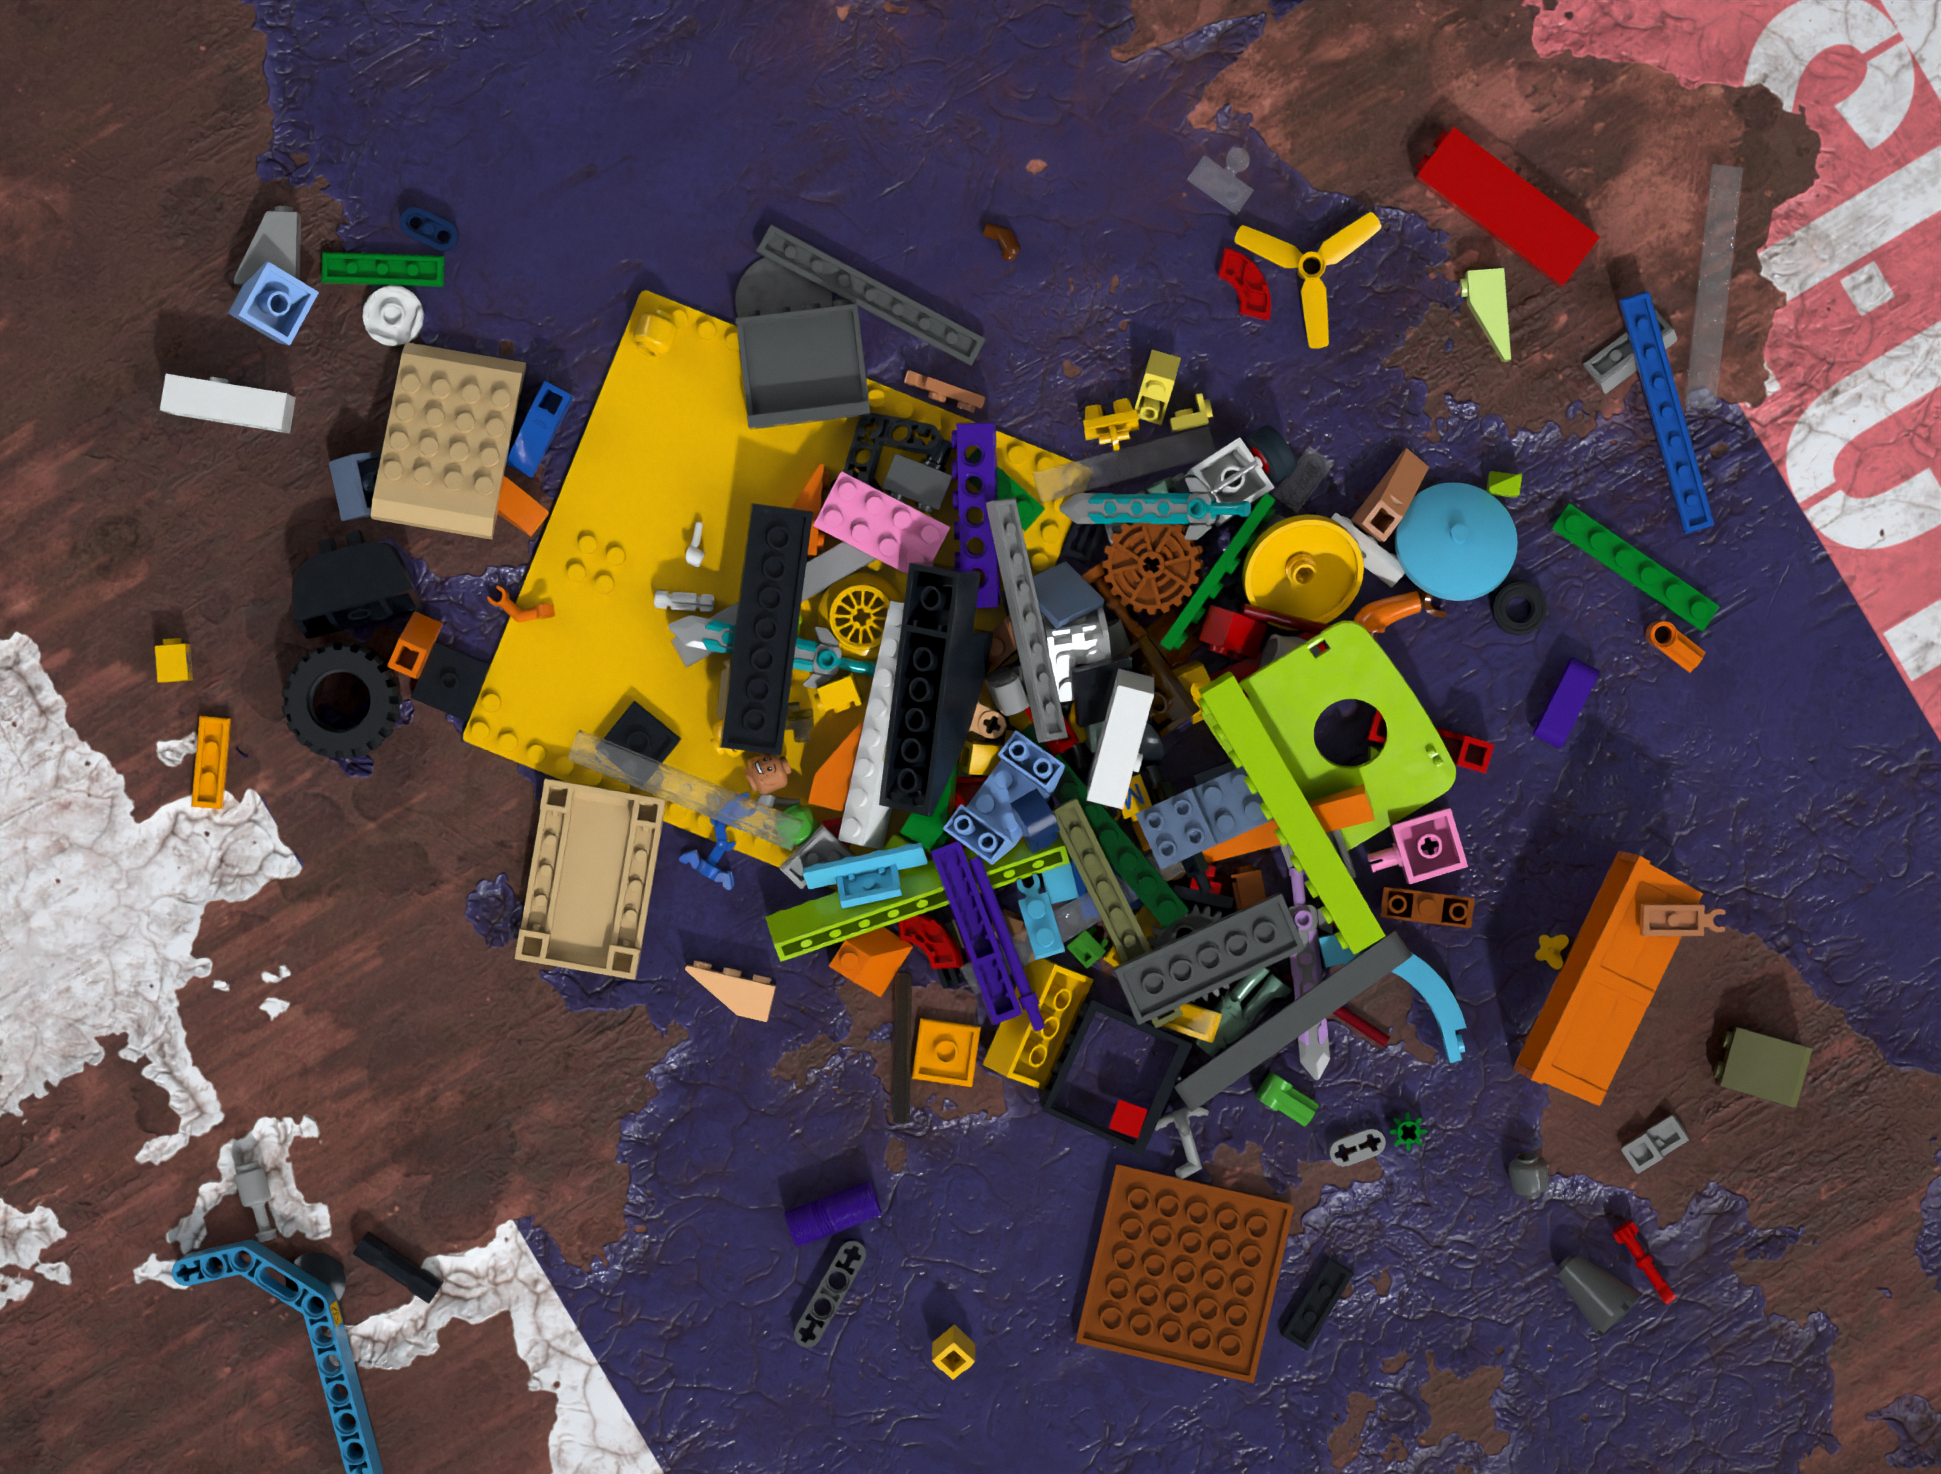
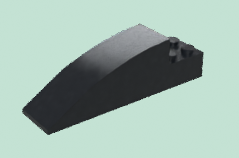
M932 562L909 563L879 805L928 817L932 816L961 755L981 694L994 633L974 628L981 572Z

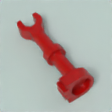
M1630 1220L1623 1223L1611 1235L1618 1244H1626L1636 1259L1634 1263L1637 1268L1644 1271L1662 1301L1668 1305L1676 1299V1296L1652 1263L1654 1259L1651 1254H1646L1634 1235L1637 1234L1638 1228L1634 1222Z

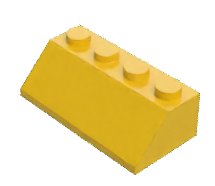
M1031 953L1024 967V972L1032 992H1036L1040 1002L1037 1006L1045 1028L1034 1032L1026 1009L1022 1010L1018 999L1021 996L1016 986L1014 992L1023 1014L1000 1022L982 1065L1008 1078L1044 1090L1050 1082L1053 1068L1063 1052L1066 1039L1073 1029L1078 1012L1086 999L1094 979L1046 958L1036 960L1034 954Z

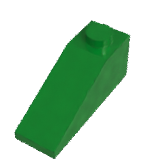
M958 762L933 815L928 817L911 813L900 831L905 838L913 843H922L923 848L928 852L948 845L951 840V835L944 831L943 828L954 813Z

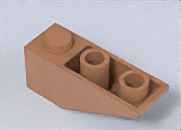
M1405 448L1352 517L1351 521L1375 540L1385 542L1403 519L1429 466Z

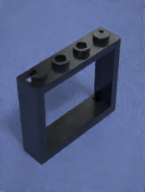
M1091 998L1089 1004L1083 1002L1076 1017L1081 1020L1077 1031H1070L1064 1044L1065 1047L1069 1048L1064 1059L1058 1058L1052 1074L1056 1076L1052 1087L1046 1085L1039 1102L1044 1104L1042 1107L1043 1112L1143 1156L1193 1044L1158 1027L1155 1028L1147 1022L1138 1025L1133 1016ZM1096 1011L1176 1046L1147 1110L1138 1139L1135 1138V1140L1055 1105Z

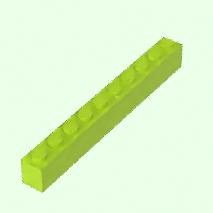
M1229 671L1198 689L1202 697L1197 700L1206 716L1213 715L1217 722L1213 726L1214 731L1221 742L1227 740L1230 744L1232 751L1228 752L1231 760L1237 769L1242 766L1248 776L1243 779L1252 795L1258 792L1263 803L1259 804V807L1267 821L1272 818L1278 826V829L1274 830L1275 835L1283 847L1288 844L1291 848L1293 855L1289 856L1292 864L1298 873L1303 870L1309 880L1304 882L1313 899L1319 896L1324 906L1319 908L1327 923L1334 922L1339 930L1334 935L1342 949L1345 950L1349 947L1355 955L1384 938L1383 930L1234 675Z
M1057 831L1058 839L1053 841L1050 846L1040 849L1033 854L1027 848L1024 836H1022L1018 843L993 865L981 857L992 888L995 889L1016 882L1017 879L1022 880L1034 874L1070 863L1065 844L1059 832ZM965 848L963 849V851L965 853L967 862L969 864L979 894H981L979 885L977 883L971 864L969 862V859L979 855L973 852L971 849ZM927 860L928 863L925 865L898 870L902 896L842 908L839 893L836 891L825 897L809 900L804 904L787 910H780L775 914L766 916L768 928L780 962L949 905L934 861Z

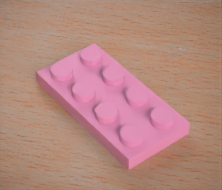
M842 471L813 524L814 527L908 574L909 563L933 562L950 529L949 526Z

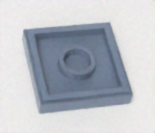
M1066 561L1033 576L1040 613L1056 629L1103 607L1105 599Z

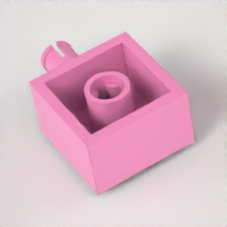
M1451 808L1440 809L1390 825L1394 841L1393 847L1367 854L1368 862L1381 859L1380 862L1369 864L1372 873L1399 865V867H1402L1407 884H1413L1468 867ZM1425 838L1436 843V846L1431 848L1432 853L1430 854L1426 850L1421 849V845L1425 844Z

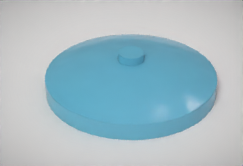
M1442 483L1421 491L1412 499L1403 519L1396 526L1395 550L1403 571L1415 585L1438 598L1465 601L1488 594L1504 581L1516 558L1517 533L1510 514L1493 495L1473 485Z

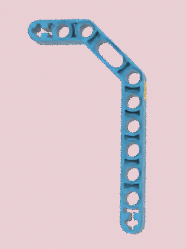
M244 1240L191 1252L178 1260L173 1265L172 1277L179 1285L190 1286L240 1274L304 1315L346 1474H383L381 1460L335 1292L326 1284L254 1240ZM242 1250L250 1254L251 1262H246L242 1258ZM213 1257H217L222 1261V1269L214 1265ZM200 1265V1268L195 1272L186 1269V1267L190 1269ZM267 1267H272L293 1280L298 1285V1292L292 1291L270 1277L267 1273ZM314 1296L320 1297L323 1300L324 1308H320L315 1304ZM322 1326H327L331 1329L332 1337L323 1334ZM329 1355L336 1356L340 1361V1366L333 1365ZM337 1384L344 1385L348 1390V1395L341 1394ZM345 1413L352 1414L356 1424L349 1423L345 1418ZM353 1442L359 1443L363 1447L364 1453L357 1452L353 1447Z

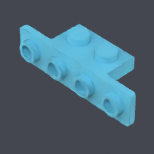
M909 843L898 848L876 850L870 854L856 857L849 856L829 863H816L810 867L803 868L802 871L808 889L837 884L840 904L842 908L902 896L898 870L925 865L928 862L922 843Z

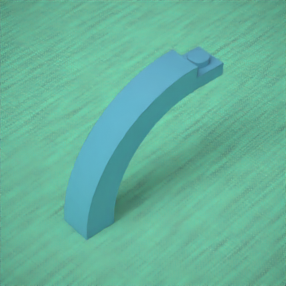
M1334 934L1318 936L1323 965L1326 968L1347 964L1372 946L1370 945L1354 955L1349 947L1345 950L1342 949ZM1413 954L1412 957L1391 972L1409 982L1428 1003L1440 1030L1447 1061L1449 1063L1461 1061L1460 1053L1465 1052V1047L1461 1034L1456 1035L1455 1030L1467 1027L1460 1007L1441 977L1425 961Z

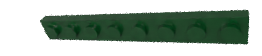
M1032 722L1019 732L1053 756L1045 742L1038 743L1035 727ZM1061 754L1053 756L1065 765L1053 795L1060 804L1074 797L1077 798L1106 859L1166 930L1190 909L1103 804L1087 801V785Z

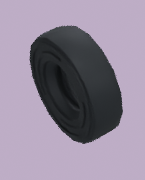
M1524 581L1510 582L1501 587L1494 596L1491 606L1492 615L1498 627L1506 633L1516 636L1530 634L1537 630L1543 623L1547 612L1546 599L1542 592L1533 584ZM1514 597H1524L1530 603V614L1524 620H1515L1508 613V603Z

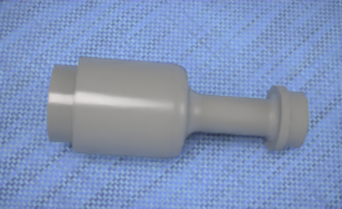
M258 1160L236 1166L234 1179L241 1203L244 1207H251L253 1209L259 1229L255 1236L258 1237L259 1243L276 1238V1228L270 1227L265 1209V1203L271 1199V1193L264 1168L260 1167Z

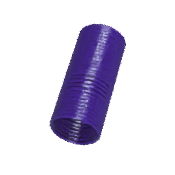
M869 1180L833 1193V1195L830 1194V1196L822 1197V1199H815V1202H808L784 1212L789 1232L797 1248L805 1244L807 1245V1243L810 1244V1242L813 1243V1241L822 1239L825 1236H831L835 1232L838 1233L839 1231L847 1230V1228H853V1226L882 1216L879 1202Z

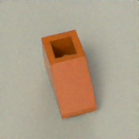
M414 611L396 644L387 667L412 678L419 679L443 623Z

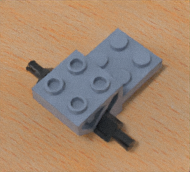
M1157 763L1145 768L1153 785L1149 787V792L1155 805L1135 815L1160 870L1181 862L1188 878H1195L1201 894L1212 890L1213 887H1211L1205 871L1209 870V867L1202 852L1269 822L1259 807V804L1263 803L1258 792L1252 795L1243 780L1248 775L1242 766L1176 795L1170 780H1163Z

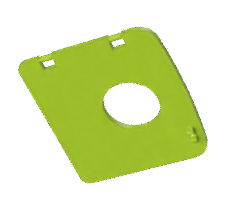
M1354 621L1335 623L1323 630L1319 635L1300 644L1238 683L1241 689H1244L1249 696L1247 697L1249 703L1307 802L1356 786L1365 785L1374 810L1375 820L1340 829L1348 851L1443 795L1452 787L1456 779L1455 763L1429 715L1400 671L1362 624ZM1325 640L1330 648L1314 656L1310 648ZM1357 699L1365 701L1374 706L1382 714L1386 722L1387 736L1383 748L1373 759L1357 766L1335 764L1325 758L1315 744L1314 727L1318 717L1328 706L1340 700ZM1202 710L1204 721L1229 756L1228 752L1232 751V748L1227 740L1221 742L1214 731L1213 726L1217 722L1213 715L1206 716Z

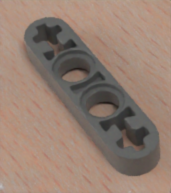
M855 1239L847 1240L838 1250L796 1325L794 1338L800 1346L806 1348L813 1347L820 1341L865 1261L866 1248L860 1241ZM857 1246L859 1248L858 1254L861 1255V1258H854L851 1261L849 1268L855 1269L851 1274L845 1267L838 1266L836 1263L840 1260L844 1264L848 1255L844 1250ZM834 1272H842L847 1280L845 1286L839 1289L833 1288L829 1283L830 1275ZM820 1298H825L831 1303L832 1309L826 1315H820L814 1309V1303ZM810 1313L816 1320L824 1321L825 1323L823 1326L816 1323L813 1329L816 1337L814 1339L809 1337L805 1341L802 1339L803 1333L799 1330L801 1327L804 1329L808 1328L812 1319L806 1318V1316Z

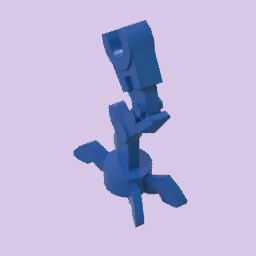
M749 792L742 793L724 804L725 807L718 813L711 811L710 823L715 826L717 844L708 859L700 858L697 850L685 852L679 857L680 862L684 864L690 862L692 868L715 882H723V887L727 890H731L735 885L732 871H722L716 864L724 851H729L736 845V842L727 841L726 822L750 816L757 811L756 807L747 810L742 806L743 799L751 796Z

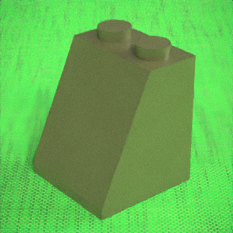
M1732 1026L1730 1031H1726L1721 1046L1725 1049L1722 1061H1717L1713 1077L1717 1078L1716 1084L1796 1108L1812 1048Z

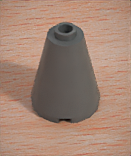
M1571 1254L1568 1255L1558 1266L1561 1270L1558 1275L1559 1279L1599 1338L1607 1334L1611 1330L1610 1327L1619 1322L1643 1295L1636 1288L1580 1254L1575 1258Z

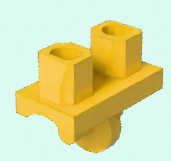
M1128 398L1113 402L1115 414L1103 416L1101 405L1096 404L1085 407L1083 427L1086 441L1099 438L1100 445L1112 443L1113 451L1120 450L1118 441L1130 439V431L1140 430L1137 409L1133 410Z

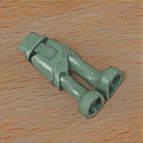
M1268 967L1241 978L1231 992L1227 989L1225 995H1222L1220 1002L1213 1010L1222 1014L1214 1042L1210 1043L1198 1038L1194 1041L1211 1057H1214L1221 1048L1225 1050L1226 1044L1235 1042L1251 1026L1255 1016L1271 1000L1276 997L1285 998L1293 991L1287 983L1272 972L1256 995L1242 1009L1241 1001L1270 972Z

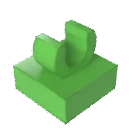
M1095 927L1090 928L1088 931L1084 930L1066 946L1086 968L1090 967L1106 952L1103 948L1108 943L1106 938L1098 943L1092 937V934L1097 930Z

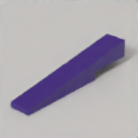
M960 841L930 851L991 1025L1022 1015L1023 1013L1002 960V953Z

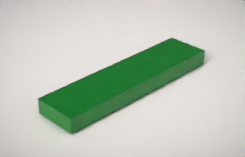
M322 252L321 283L444 287L445 256Z

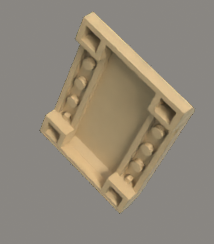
M405 343L372 499V519L493 539L498 514L497 507L511 435L526 371L525 362Z
M545 778L515 959L636 979L666 799Z

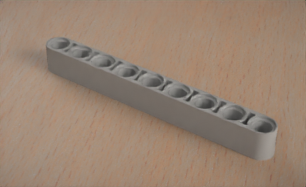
M842 542L806 563L801 602L830 587L843 577L851 575L872 563L877 558ZM738 602L709 619L730 623L735 626ZM677 637L671 640L685 667H689L714 653V651L686 646Z

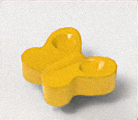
M1562 934L1552 938L1548 935H1540L1538 939L1540 949L1535 952V958L1539 961L1546 960L1549 966L1556 970L1562 968L1563 960L1560 952L1568 945V937Z

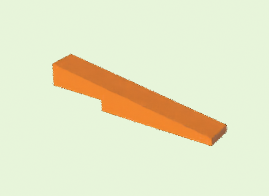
M1364 784L1308 802L1325 833L1375 820L1374 810ZM1274 820L1269 821L1202 853L1206 862L1211 863L1281 845L1274 833L1278 826Z

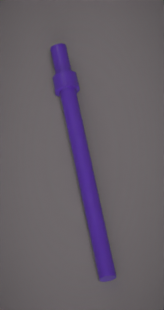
M980 856L969 859V862L1021 997L1018 999L1022 1010L1026 1009L1034 1032L1045 1028L1037 1006L1040 1002L1036 992L1031 990Z

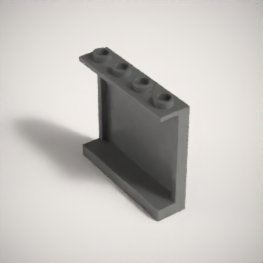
M850 299L837 300L832 302L833 307L821 308L820 303L802 305V310L790 312V307L773 308L772 314L760 315V311L755 310L742 312V318H735L747 405L748 428L750 430L870 415L857 304H851Z

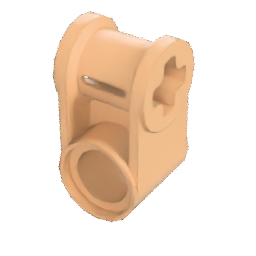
M978 702L969 731H974L990 739H997L1003 736L1007 728L1005 718L1000 713ZM997 717V723L1001 728L999 731L993 730L990 734L987 732L988 727L984 725L985 721Z

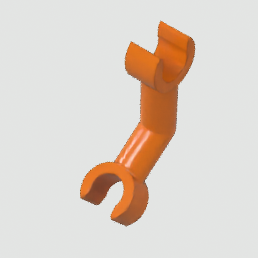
M496 586L502 592V599L499 602H496L491 597H487L490 604L501 607L517 622L546 619L555 616L554 605L549 603L521 610L510 599L509 592L500 586Z

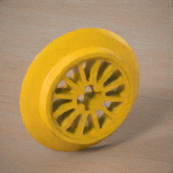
M868 573L851 574L833 583L823 595L818 608V626L827 628L838 641L839 645L837 646L841 649V657L859 661L878 659L884 630L874 624L873 620H886L887 617H877L873 614L883 608L888 610L890 601L904 602L896 588L887 580ZM855 591L862 592L860 606L857 605L852 595ZM865 591L874 593V597L868 606L864 605ZM845 596H850L855 606L854 609L842 603V599ZM880 597L884 605L871 610L870 607L876 598ZM838 605H841L847 610H849L851 614H836ZM863 608L865 613H870L871 619L866 620L865 626H861L859 622H854L853 616L858 614L857 609ZM837 617L850 618V622L837 627L835 619ZM852 624L853 628L845 638L840 633V629ZM869 626H873L882 632V635L875 640ZM858 628L859 643L851 642L850 638ZM863 629L867 630L872 640L870 643H862Z

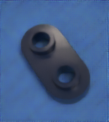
M419 207L408 208L401 215L400 227L407 236L440 252L450 251L457 245L459 233L452 223ZM415 218H420L422 221V225L418 229H414L411 226V222ZM443 231L449 233V239L446 242H440L438 239L439 234Z

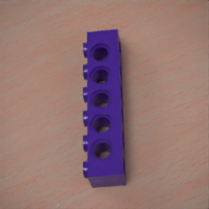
M996 422L956 424L957 430H952L951 432L952 448H957V460L952 461L953 479H958V491H953V508L959 509V521L954 522V539L960 540V552H955V567L967 570L972 568L983 570L985 580L982 584H979L976 608L999 607L1001 605L1000 567L986 508L987 502L998 500ZM970 445L978 446L981 449L982 457L979 462L968 460L966 450ZM970 476H977L982 480L983 487L979 493H973L968 489L967 480ZM971 507H979L983 511L984 517L981 523H973L969 520L968 510ZM973 537H978L984 542V550L980 554H975L969 549L968 543Z

